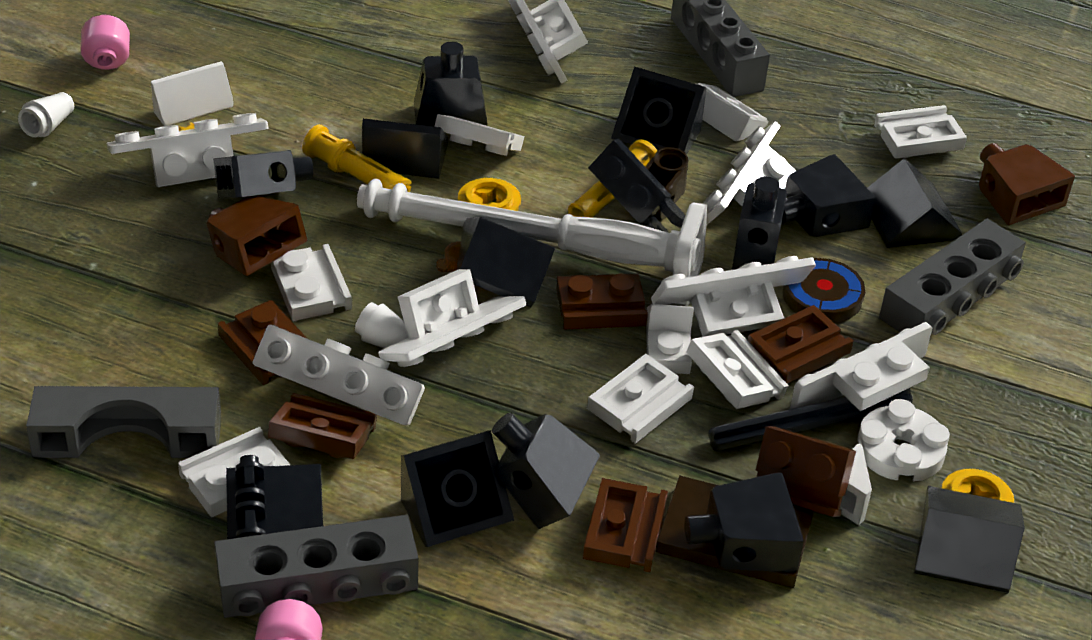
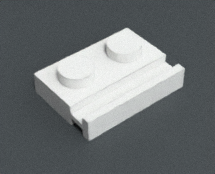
M945 105L876 114L874 126L876 129L881 130V137L894 158H908L918 155L963 150L967 140L966 135L954 117L947 115V107Z
M440 114L437 115L434 126L441 127L444 132L451 134L450 141L472 146L473 140L486 144V151L507 156L508 150L521 151L525 137L457 117Z
M329 244L322 245L323 250L313 252L311 247L291 250L271 262V269L292 321L334 313L333 308L344 306L345 310L352 309L351 294Z
M738 330L733 331L731 336L720 333L692 339L686 351L700 367L701 371L708 376L736 409L768 402L770 397L773 396L777 399H782L789 387Z
M645 354L589 396L587 409L621 433L624 430L630 434V440L636 444L690 401L694 386L691 384L683 385L678 381V375Z
M260 427L178 462L180 477L186 479L189 483V489L211 518L227 511L226 468H235L240 463V457L255 455L263 466L290 465L270 439L267 440L263 436V430Z

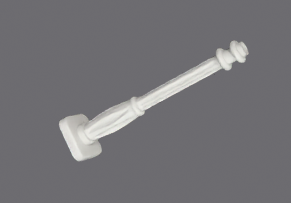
M372 179L368 185L362 184L357 194V206L364 210L368 218L375 217L378 212L388 213L392 222H398L403 216L463 226L467 218L482 217L533 239L558 243V247L561 250L568 249L599 259L624 264L664 267L665 271L673 272V275L684 274L685 277L698 276L704 258L707 204L691 203L687 209L680 231L672 230L671 233L614 219L575 217L571 214L564 215L560 219L407 192V188L403 183L396 184L393 189L383 188L379 179ZM690 301L675 304L688 306Z

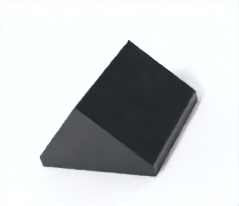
M634 66L611 139H619L629 145H632L636 140L642 139L653 144L657 151L673 147L684 151L687 155L701 132L707 88Z
M363 118V155L377 161L397 174L439 179L448 146V136L441 127Z
M905 158L867 187L876 196L872 221L887 248L952 241L962 236L961 230L934 184Z
M471 217L467 218L463 224L457 270L470 269L475 286L500 296H524L526 306L531 308L536 301L555 247L485 218Z
M491 430L401 455V502L425 547L514 521L506 487L496 475L495 467L499 460Z
M928 486L914 573L1009 593L1025 529L1021 504Z

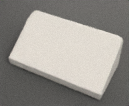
M222 61L151 81L154 113L164 126H170L233 107V97Z
M698 83V85L707 88L702 120L734 141H741L749 137L759 126L762 128L767 126L769 122L767 118L717 86Z

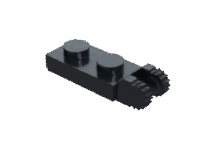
M619 139L613 140L588 167L640 225L643 224L646 227L668 232L654 216L661 210L672 224L679 228L682 227L685 214L671 200L672 195Z

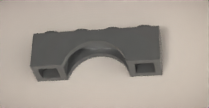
M34 386L26 425L32 457L79 458L91 443L103 436L116 432L134 431L151 435L161 441L167 448L171 458H190L219 445L222 419L219 387Z

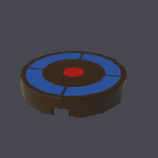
M814 258L816 266L804 281L783 285V299L795 313L815 305L834 323L849 320L858 314L866 293L864 281L855 270L844 263L826 258Z

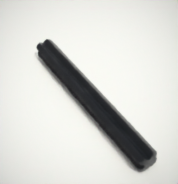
M910 388L862 411L846 397L717 426L709 430L708 437L714 451H721L762 441L765 427L768 426L798 433L865 417L877 408L889 406L890 402L895 399H903L912 403L913 397Z

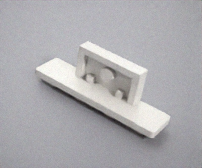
M508 0L526 35L531 33L527 37L536 54L544 52L538 58L548 76L555 72L561 84L566 82L567 78L558 60L588 44V41L565 0H548L531 11L524 0Z
M246 113L233 116V123L218 125L217 119H208L194 122L195 129L179 131L178 125L158 127L154 129L155 135L139 137L138 131L119 133L115 135V141L107 142V149L110 154L150 148L156 186L162 187L216 178L213 158L234 156L230 135L269 128L268 122L262 118L257 119L256 113Z
M776 121L765 130L759 126L747 138L745 144L748 148L744 147L731 162V165L735 168H730L716 183L720 190L716 189L703 202V204H707L706 226L726 209L732 198L743 206L747 185L755 183L759 177H772L779 182V188L785 189L787 177L796 170L782 156L778 155L768 146L780 128Z
M789 256L773 264L761 265L760 262H751L736 270L724 271L722 268H713L703 272L701 275L685 277L684 274H675L661 281L651 300L656 305L691 301L703 337L720 333L725 335L732 334L735 330L744 332L761 329L784 319L773 287L804 281L816 264L813 257L798 259L797 256Z
M458 269L398 296L408 338L379 351V357L384 361L397 362L400 367L418 364L424 360L423 355L430 351L437 352L449 349L455 345L454 340L459 337L478 335L484 332V325L488 323H499L513 318V311L526 306L525 297L497 296L478 305L470 269Z
M924 322L911 329H904L890 339L879 344L874 343L862 352L846 359H839L831 366L814 374L803 376L794 386L790 409L833 400L844 395L862 411L927 380L930 367L921 358L926 354L933 328L927 322Z
M274 325L267 326L253 359V364L259 368L404 426L410 425L425 389L424 385L388 371L390 363L365 353L363 360L350 356L352 348L327 338L325 345H322Z

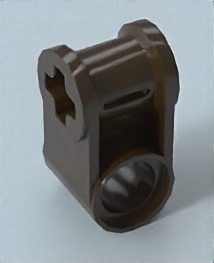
M669 147L658 150L645 167L672 195L671 200L676 203L686 190L689 160L684 151ZM661 210L656 213L658 218H666Z

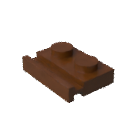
M639 273L557 276L556 290L561 317H563L564 330L647 326L648 312L645 310V298Z
M272 300L235 315V320L226 324L224 321L218 323V334L262 385L268 384L269 378L277 375L253 364V359L267 326L274 325L307 338Z
M815 305L748 336V342L775 371L782 375V379L786 383L850 354L854 340L850 337L845 339L840 334L841 329Z
M293 393L290 402H285L269 421L268 438L284 441L285 444L292 447H307L323 451L335 458L354 459L369 439L370 431H375L377 415L369 411Z
M774 426L765 427L755 471L758 472L757 477L782 473L792 504L828 516L837 517L841 516L842 509H840L842 497L846 495L856 451Z
M602 478L584 545L583 559L630 568V564L644 566V571L651 573L668 491L661 489V493L658 494L648 492L647 486Z

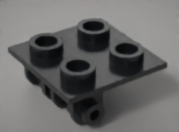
M244 455L240 457V463L235 468H226L227 540L323 526L321 464L263 466V464L259 463L257 456Z

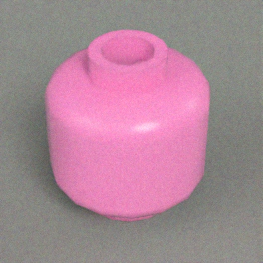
M99 15L86 21L81 29V55L85 62L101 70L114 69L123 65L129 57L130 32L128 27L122 20L111 15Z
M293 599L278 600L268 605L261 613L255 640H321L323 627L320 616L313 607L303 601Z

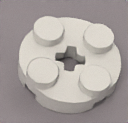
M895 399L890 402L889 406L877 408L864 417L858 434V442L863 447L866 465L877 474L893 480H898L899 475H914L913 481H921L932 477L941 469L947 453L950 433L944 425L940 424L929 414L916 409L911 402ZM895 440H904L910 444L902 443L898 445L895 443Z

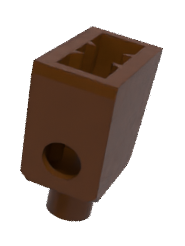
M991 143L982 150L980 160L984 163L979 188L1008 226L1066 206L1075 175L1035 147L1025 144L1004 151L997 143Z
M254 195L247 196L226 209H214L206 223L217 257L245 276L254 273L288 251L308 241L299 205Z

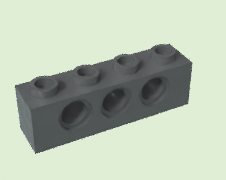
M673 0L671 19L732 97L764 91L770 54L727 1Z
M988 218L887 286L879 319L898 332L927 322L933 328L931 334L937 335L953 318L965 315L978 300L983 297H990L1006 280L1011 281L1017 277L1024 265V261L1021 258L1026 242Z
M408 514L215 541L217 573L224 618L255 615L263 612L268 605L278 600L293 599L303 601L308 605H316L336 601L347 602L357 598L384 594L393 595L404 591L418 590L419 558Z

